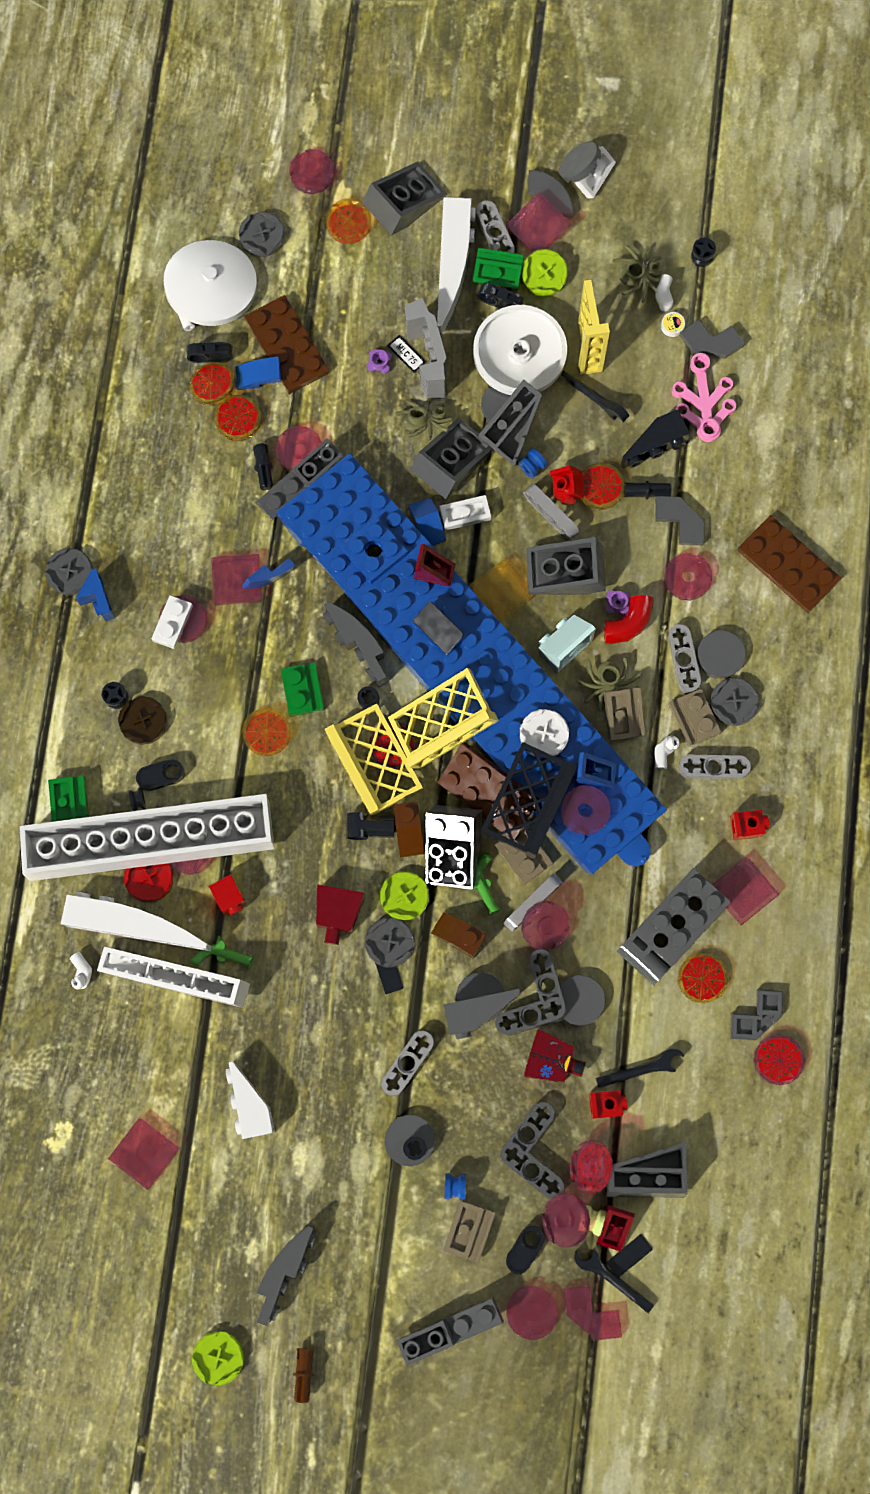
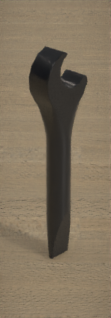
M564 370L562 371L561 375L574 388L599 405L612 420L618 417L624 423L630 416L620 404L604 398L577 377Z
M670 1049L651 1062L597 1077L595 1079L598 1088L652 1072L665 1071L673 1073L676 1070L671 1066L672 1057L678 1055L683 1058L684 1054L677 1049Z
M592 1249V1255L588 1260L580 1259L578 1251H575L574 1260L579 1268L601 1276L649 1314L654 1305L609 1270L600 1260L594 1249Z

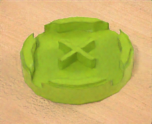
M549 249L533 252L524 261L522 268V280L526 288L534 295L541 297L552 296L558 293L565 285L568 276L565 260L556 251Z
M409 871L397 872L383 883L380 891V901L384 911L392 918L411 921L419 917L426 910L429 902V889L419 875Z
M214 1331L206 1334L197 1342L193 1350L192 1365L194 1372L202 1381L211 1385L221 1386L231 1382L240 1373L244 1365V1351L241 1343L234 1335L226 1331Z

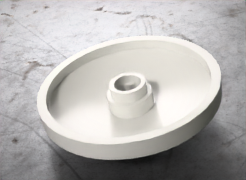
M204 240L191 243L181 248L172 256L164 273V289L169 304L181 317L195 324L217 326L238 319L250 308L256 295L257 278L253 264L241 250L225 242Z
M527 305L507 306L492 313L480 325L474 339V362L481 377L497 391L511 395L524 379L541 392L550 387L562 373L567 357V341L561 326L545 311Z

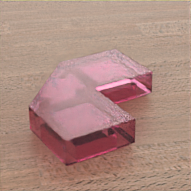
M590 1286L564 1288L566 1314L572 1321L595 1340L622 1338L619 1310L593 1312Z

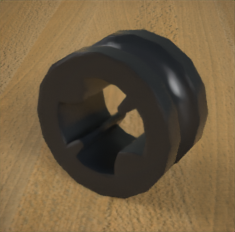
M366 686L358 692L357 699L363 709L379 704L380 698L375 688ZM367 693H372V697L375 700L373 702L370 700V704H366L365 699L362 698L364 694L367 696Z
M138 788L136 792L129 790L132 810L137 811L138 808L145 810L146 801L142 788Z
M411 1137L404 1143L403 1152L407 1158L418 1160L425 1155L426 1144L419 1137ZM414 1141H418L421 1143L419 1148L422 1152L419 1155L415 1153V1156L409 1154L411 1149L408 1147V1144L410 1142L414 1144Z

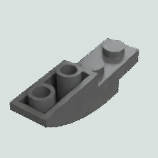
M327 438L256 501V504L272 521L277 517L276 512L333 467L343 455Z
M326 602L324 604L326 612L323 613V616L329 626L334 625L337 631L334 633V636L339 645H345L347 651L357 647L354 649V652L360 662L364 661L368 669L365 672L371 683L376 681L378 687L386 684L387 678L378 661L384 659V652L378 642L351 614L330 602Z
M308 1226L291 1239L269 1266L257 1291L258 1294L266 1297L257 1323L267 1326L270 1320L275 1322L280 1306L276 1305L279 1295L284 1296L289 1285L286 1276L296 1278L298 1273H304L308 1259L304 1258L307 1248H313L317 1234L313 1233L314 1226Z
M494 1297L418 1329L398 1339L397 1344L406 1365H410L450 1348L458 1342L504 1323V1320Z

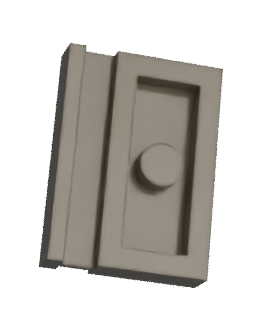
M635 686L633 688L604 691L609 739L617 740L639 735L644 736L645 727L641 688Z
M702 689L668 703L687 747L721 734V730Z
M525 829L514 840L521 845H524L528 838ZM500 841L495 844L496 849L523 885H526L553 865L541 847L535 859L525 855L526 853Z
M460 1200L443 1251L479 1263L495 1212Z

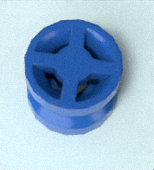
M534 448L528 451V455L525 458L521 457L517 461L522 471L530 478L537 476V471L547 466L544 457Z
M446 1173L445 1199L450 1200L452 1197H458L459 1200H465L466 1174L453 1176L451 1173Z

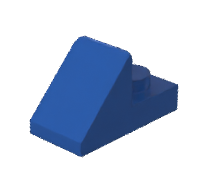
M96 568L92 569L79 591L76 601L80 606L93 602L98 616L102 615L105 621L112 620L115 617L101 576Z

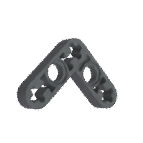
M539 949L534 951L529 959L540 1001L499 1014L495 1024L497 1030L503 1035L512 1036L564 1019L567 1015V1005L555 963L551 954L546 950ZM542 955L545 959L548 958V961L544 962L545 969L548 972L552 970V973L542 974L541 966L535 964V962L539 961L538 956ZM550 978L555 982V988L551 992H545L542 989V983L545 979ZM553 1003L562 1006V1009L558 1010L559 1015L555 1016L552 1012L546 1013L547 1019L544 1020L540 1009L541 1006H543L545 1011L552 1009ZM536 1010L538 1013L537 1021L531 1024L527 1023L525 1020L526 1012ZM519 1013V1019L523 1024L522 1027H520L518 1022L511 1024L510 1030L502 1027L501 1024L505 1023V1018H508L510 1021L517 1020L516 1014Z
M540 1102L531 1109L502 1147L500 1156L509 1168L544 1196L555 1199L561 1196L564 1191L563 1181L528 1153L554 1118L553 1107L546 1102ZM547 1107L549 1109L547 1114L550 1117L547 1120L545 1118L541 1119L538 1124L543 1127L539 1131L534 1124L528 1122V1119L532 1117L535 1121L539 1115L536 1112L537 1108L543 1109ZM526 1126L531 1127L535 1132L533 1140L529 1142L523 1141L520 1137L521 1129ZM515 1147L518 1150L516 1153L518 1157L523 1159V1156L526 1155L529 1158L522 1164L520 1170L515 1168L519 1164L514 1159L510 1160V1162L506 1160L507 1154L505 1151L507 1148L512 1150ZM529 1163H535L539 1167V1174L536 1178H529L525 1174V1167ZM544 1171L549 1173L545 1177L548 1181H558L557 1188L559 1191L557 1193L553 1191L550 1194L547 1193L548 1187L543 1182H541L540 1187L535 1184L542 1178Z

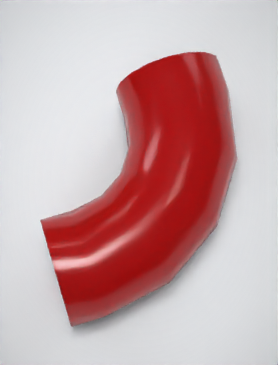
M648 595L632 596L629 598V609L624 617L618 620H605L604 644L628 642L641 634L651 619L653 597Z

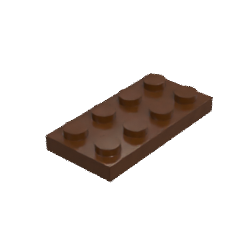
M285 295L244 316L266 357H279L281 382L289 395L329 374L327 365Z
M771 515L737 549L740 554L806 613H809L842 579Z
M464 742L457 749L437 783L471 809L482 810V817L486 820L507 773ZM511 777V783L514 790L523 787L519 782H517L515 779ZM507 786L504 793L510 791L509 786ZM528 789L515 793L520 806L533 802ZM512 795L503 797L500 801L503 812L517 808ZM535 805L522 809L526 823L536 811ZM497 807V809H496L494 815H497V814L500 813L498 807ZM518 811L505 815L509 828L523 824ZM502 817L491 820L490 823L501 832L506 830ZM524 828L511 832L514 840L519 837Z

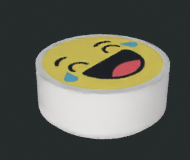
M677 312L667 313L661 323L662 332L669 337L679 336L685 326L683 316Z

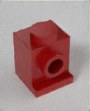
M568 465L550 471V476L553 477L555 500L563 505H571L576 500L584 498L583 474L581 470Z
M762 810L733 812L730 816L734 841L763 837L766 834L765 830H769L768 816L763 815ZM749 819H753L755 821V827H750L747 822Z
M620 1090L589 1093L591 1119L623 1116V1111L627 1110L626 1095H621ZM607 1099H611L614 1102L612 1109L605 1107L604 1103Z

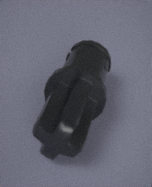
M259 443L253 446L255 456L254 470L258 472L260 489L265 491L273 487L271 474L273 465L269 460L267 444Z
M649 481L645 483L624 482V498L645 497V499H648L649 497L656 496L670 497L672 493L670 483H649Z

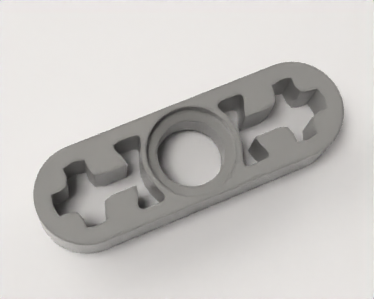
M491 201L480 202L476 208V218L490 249L500 251V243H502L505 251L514 253V245L496 205ZM483 210L490 212V222H488L487 215L483 214ZM499 228L502 233L498 237H493L489 234V230Z
M531 484L523 492L527 501L565 539L571 541L579 533V529L574 522L536 485Z
M677 624L668 633V643L678 687L683 693L689 694L698 690L701 678L690 630L683 624ZM676 631H679L680 634H685L682 639L683 647L675 650L680 644L678 638H673V636H675ZM679 654H688L691 662L688 665L680 664L677 659ZM693 668L689 672V677L691 680H695L692 688H689V685L683 682L687 678L686 671Z
M686 755L678 765L679 773L688 779H743L751 769L749 760L740 755ZM691 761L692 765L700 766L701 761H704V773H700L701 768H694L692 773H690L688 768H684L683 765ZM710 761L720 763L721 771L714 774L708 770L707 766ZM725 761L729 762L728 766H735L737 762H740L741 766H745V769L741 773H737V769H729L728 774H725Z
M555 873L552 874L503 924L511 932L515 931L557 890L563 881Z
M418 1031L409 1040L382 1079V1089L386 1094L396 1096L404 1090L433 1048L434 1041L430 1033ZM426 1036L428 1037L427 1043L429 1046L427 1048L422 1047L418 1053L423 1056L421 1059H418L414 1053L407 1050L410 1046L415 1050L418 1046L417 1041H415L416 1038ZM405 1056H411L415 1060V1066L410 1071H405L401 1068L400 1062ZM397 1067L402 1074L408 1075L406 1080L402 1077L398 1080L397 1084L400 1086L398 1090L392 1089L389 1091L387 1089L389 1085L386 1081L388 1079L393 1080L396 1077L397 1073H394L393 1070Z

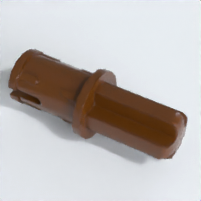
M297 1348L296 1372L293 1373V1376H296L294 1401L297 1403L309 1402L311 1377H314V1374H312L314 1349Z

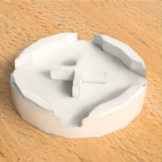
M539 709L531 712L523 720L520 727L521 744L524 742L554 757L564 750L568 742L569 728L567 723L559 713Z

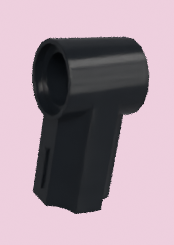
M362 812L347 813V839L366 840L368 837L394 838L395 816H376Z

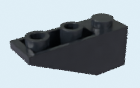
M677 409L657 417L623 455L622 468L628 466L634 468L645 459L650 457L656 459L667 450L672 448L673 450H678L686 445L690 433L679 410Z

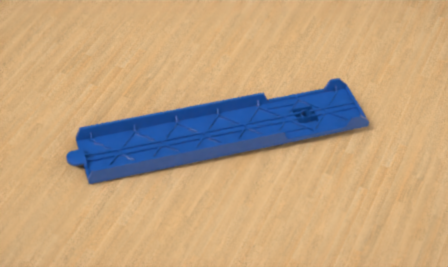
M350 453L276 512L290 535L300 546L305 547L367 617L379 637L427 692L466 668L471 670L490 710L495 712L499 721L469 740L484 757L508 774L520 749V727L523 720L531 712L539 709H547L559 713L565 719L569 728L568 742L564 750L555 756L556 758L567 763L570 761L577 765L580 752H585L615 762L616 773L613 788L575 784L576 769L548 830L578 865L590 875H593L616 854L629 866L638 867L646 863L650 857L651 849L641 833L663 815L667 809L455 571L451 586L414 579L420 545L426 544L436 551V549ZM372 547H378L382 551L378 557L367 555V551ZM430 601L464 633V640L448 655L413 622L415 617ZM467 677L460 680L457 691L467 694L470 685ZM442 691L439 694L437 703L447 706L451 692ZM456 694L452 708L462 710L466 696ZM471 698L468 712L475 714L482 707L477 699ZM451 710L450 718L457 725L461 713ZM524 750L521 756L524 767L536 764V758ZM552 762L542 765L547 778L557 775L560 766ZM519 763L515 771L521 769ZM539 767L526 771L530 784L543 780ZM523 773L512 776L522 786L527 785ZM554 780L549 781L550 787L552 786ZM545 783L532 787L534 794L538 798L547 797L549 792ZM542 802V803L539 804L540 810H541V808H542L544 802Z

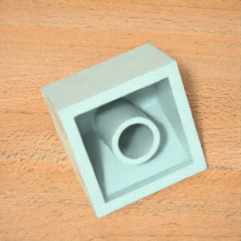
M575 615L569 619L565 617L556 626L557 630L552 635L546 634L538 643L540 645L538 654L557 673L593 641L596 628Z

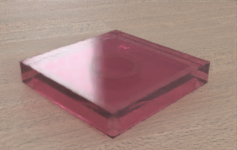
M539 192L506 224V227L532 253L537 250L548 249L571 226V223Z
M259 554L211 558L215 606L262 602L261 587L245 589L242 586L249 576L260 569Z
M748 856L712 884L731 901L726 909L740 926L780 895Z
M139 1117L108 1159L149 1190L179 1151L180 1147L143 1118Z

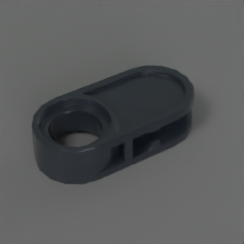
M483 283L477 295L482 302L500 309L512 305H523L524 299L519 294L489 283Z
M226 342L192 343L187 346V360L194 363L228 362L233 358V346Z
M174 759L165 760L141 768L136 774V782L143 790L153 791L179 783L184 778L185 770L179 761ZM172 765L179 768L178 775L174 778L167 777V768Z
M534 1225L525 1227L507 1254L506 1264L512 1273L522 1274L526 1272L542 1248L545 1237L539 1227ZM534 1230L539 1234L540 1240L537 1245L530 1246L525 1241V1235L527 1232Z

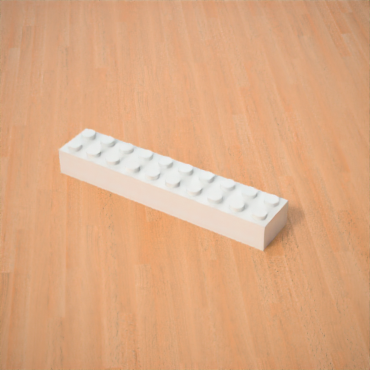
M267 794L20 826L22 874L29 881L274 849L270 802Z

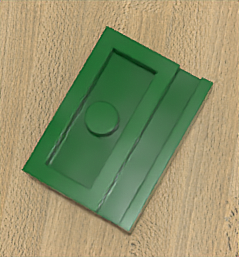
M478 248L473 283H489L498 287L518 290L524 255Z
M315 662L309 665H298L281 669L290 717L314 713L315 711H324Z
M84 775L48 780L52 822L89 817L86 779Z

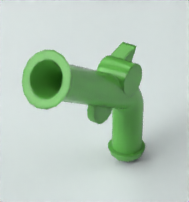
M482 853L477 864L474 889H478L488 909V916L499 912L501 908L496 905L488 889L491 886V881L484 879L482 876L483 870L492 860V857L488 853Z
M219 935L216 944L210 945L212 946L211 951L200 950L190 958L193 966H200L199 964L213 954L217 956L219 962H225L228 959L243 964L250 969L254 955L248 956L227 949L226 944Z

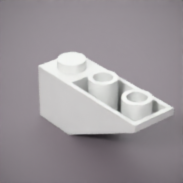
M229 1062L226 1076L228 1084H233L234 1094H230L232 1108L237 1109L239 1118L235 1120L237 1135L241 1134L242 1139H248L275 1133L270 1106L237 1064Z

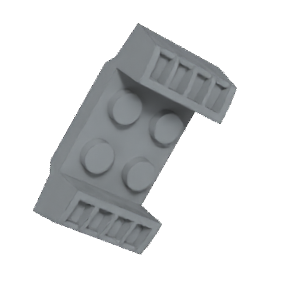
M420 298L405 305L407 338L410 341L423 337L425 350L429 351V364L419 366L420 386L426 399L445 398L447 358L435 315L428 311L423 298Z

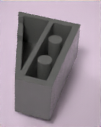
M523 379L478 435L514 467L517 465L543 394Z
M686 1141L650 1154L610 1165V1172L607 1173L609 1174L607 1177V1197L685 1198L688 1194Z

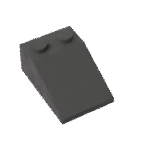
M417 161L371 183L362 203L384 228L393 235L411 225L439 203L443 197L445 198L447 193Z
M459 417L447 427V432L442 431L419 451L410 469L445 499L465 482L493 450L492 447L478 437V432Z
M596 537L526 548L528 593L530 595H584L606 591L603 545Z
M515 989L444 1004L450 1036L455 1035L457 1040L472 1037V1031L479 1029L519 997L520 990Z

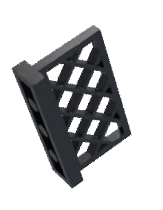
M522 742L480 832L535 859L578 765L570 761L567 763ZM524 750L535 755L536 764L524 767L521 760ZM552 762L560 766L557 775L547 778L542 765ZM519 763L521 769L515 771ZM539 767L543 780L530 784L526 771ZM523 773L527 785L514 790L511 777ZM554 780L552 786L550 787L549 781ZM545 783L549 792L547 797L536 800L532 787ZM507 786H509L510 791L504 793ZM529 789L533 802L520 806L515 793ZM512 795L517 808L503 812L500 804L501 799ZM544 802V804H543V806H542V808H541V810H540L538 804ZM535 805L538 817L536 820L526 823L522 809ZM497 807H498L500 813L497 814V815H494V814H495V811H496V809H497ZM518 811L523 824L509 828L505 815ZM502 817L506 830L496 833L487 829L491 820ZM534 824L530 832L528 826ZM521 828L525 829L528 838L524 845L514 841L511 834L512 831ZM508 833L509 838H506L502 835Z

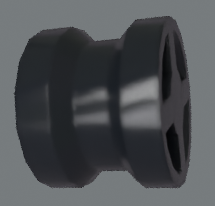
M704 237L695 241L691 252V260L696 266L707 267L712 263L716 251V245L713 240Z
M118 682L107 683L102 689L101 696L112 709H121L129 701L127 690Z

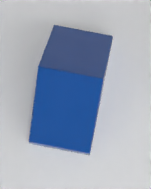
M431 498L408 505L415 527L432 546L446 542L438 510Z
M580 752L575 784L613 788L616 763Z

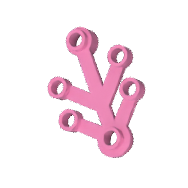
M697 353L692 357L690 368L696 373L699 397L687 389L683 382H676L673 385L672 394L676 398L683 397L701 411L702 419L692 413L686 404H679L675 409H684L686 411V414H681L682 419H686L697 428V435L701 440L713 442L720 435V424L728 415H732L735 412L736 403L732 399H726L721 406V410L713 418L711 409L725 393H729L732 390L733 381L729 377H723L718 387L709 396L706 371L709 368L710 359L704 353ZM701 363L703 368H697L695 364ZM722 383H728L730 387L724 388ZM681 387L683 392L679 393L675 388ZM729 404L733 409L727 410L725 405ZM709 428L713 433L707 434L704 430Z

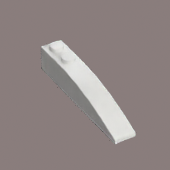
M443 197L437 316L440 336L443 335L460 296L466 274L469 243H474V229H470V222H475V208H471V198Z
M76 892L75 896L67 895L61 920V924L66 927L211 951L212 946L188 931L140 909L114 903V898L100 896L99 900L91 899L90 894Z
M107 947L103 949L97 971L241 1008H244L250 983L240 979Z

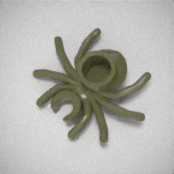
M626 245L625 248L636 261L618 258L613 259V263H629L620 269L619 278L627 286H636L630 290L622 291V295L635 292L643 283L641 303H644L647 283L656 292L657 287L652 282H660L661 280L659 277L662 271L654 272L652 269L659 267L660 262L657 260H660L661 256L649 258L645 262L647 251L649 250V246H646L640 262L634 250L629 245Z
M431 398L427 399L424 408L408 400L407 403L413 406V408L398 411L395 415L408 414L403 420L404 427L412 432L407 434L408 438L419 435L428 426L427 440H431L433 435L432 425L441 431L447 432L448 428L439 424L448 423L453 420L452 417L447 418L446 412H443L445 404L434 405L428 411Z
M624 657V668L621 677L619 667L611 661H605L598 667L597 679L592 671L591 662L588 661V673L597 685L586 683L579 679L576 682L585 687L598 689L590 694L584 702L588 703L593 697L601 693L598 697L599 711H603L604 691L626 688L622 686L636 681L642 676V673H638L634 677L623 681L628 670L627 657Z

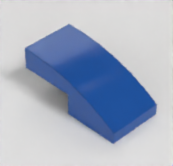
M279 357L255 360L235 367L237 390L260 388V384L281 382Z
M289 558L272 572L264 565L249 576L242 586L245 589H254L269 585L289 574L295 565Z

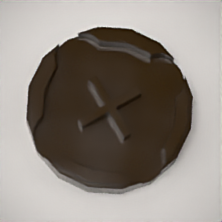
M145 696L126 702L120 710L118 717L120 730L125 738L132 743L140 745L151 744L158 740L165 732L168 722L162 705L155 699Z

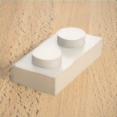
M603 146L598 147L601 150V159H597L595 162L597 164L595 170L586 178L575 182L587 198H594L616 163Z
M486 495L439 506L445 531L491 520Z
M169 596L151 638L152 641L175 649L193 608L192 603Z

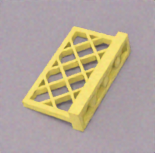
M586 280L583 284L578 319L582 342L578 363L579 375L603 371L610 333L608 323L599 324L592 281Z
M469 668L461 671L388 717L407 756L405 761L408 767L415 769L424 767L499 721L495 712L490 710ZM467 677L470 683L467 694L457 691L460 680ZM444 690L451 692L447 706L437 703L439 694ZM456 694L466 696L462 710L452 708ZM471 698L477 699L482 707L475 714L468 712ZM423 703L431 704L427 718L417 715L419 707ZM436 706L446 709L442 723L432 720ZM451 710L461 713L459 723L455 726L448 725ZM404 715L411 716L407 730L401 729L397 719ZM416 718L426 721L422 735L413 732ZM431 723L441 725L439 735L435 738L427 737ZM411 735L421 737L419 748L413 752L409 746Z
M378 704L361 711L335 726L331 725L325 728L329 740L370 815H378L380 811L423 789L413 769L408 767L405 761L406 756ZM373 712H376L379 717L377 728L364 725L366 716ZM381 724L383 725L386 731L380 729ZM349 725L359 727L355 740L345 737L341 729ZM362 728L375 732L372 745L358 741ZM379 733L390 737L391 741L388 749L375 746ZM348 742L354 743L352 749ZM357 744L370 748L367 761L356 758L354 753ZM393 745L397 752L391 750ZM373 749L387 753L383 765L370 762ZM390 754L401 758L400 770L386 767ZM360 763L365 764L364 770L362 769ZM368 766L382 769L378 782L367 778ZM404 766L409 773L403 772ZM385 770L398 774L395 787L381 783ZM401 775L412 778L416 786L409 790L398 788ZM371 784L377 785L375 791L372 788ZM383 787L393 790L391 799L381 804L377 797L379 788Z

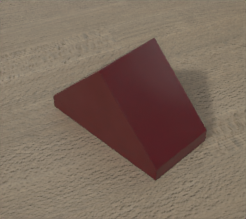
M421 544L414 579L451 586L456 564L426 544Z
M607 1205L603 1228L596 1244L621 1252L635 1214Z

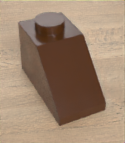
M418 801L393 804L400 858L425 855Z
M443 912L431 932L432 935L474 959L486 939V934L445 912Z

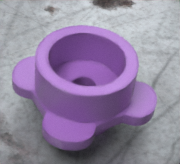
M380 349L371 350L367 369L371 372L376 370L381 371L383 374L388 373L390 370L388 366L389 361L392 359L391 353Z
M609 591L606 595L608 598L606 611L610 614L620 612L625 615L629 609L628 600L630 594L626 591Z

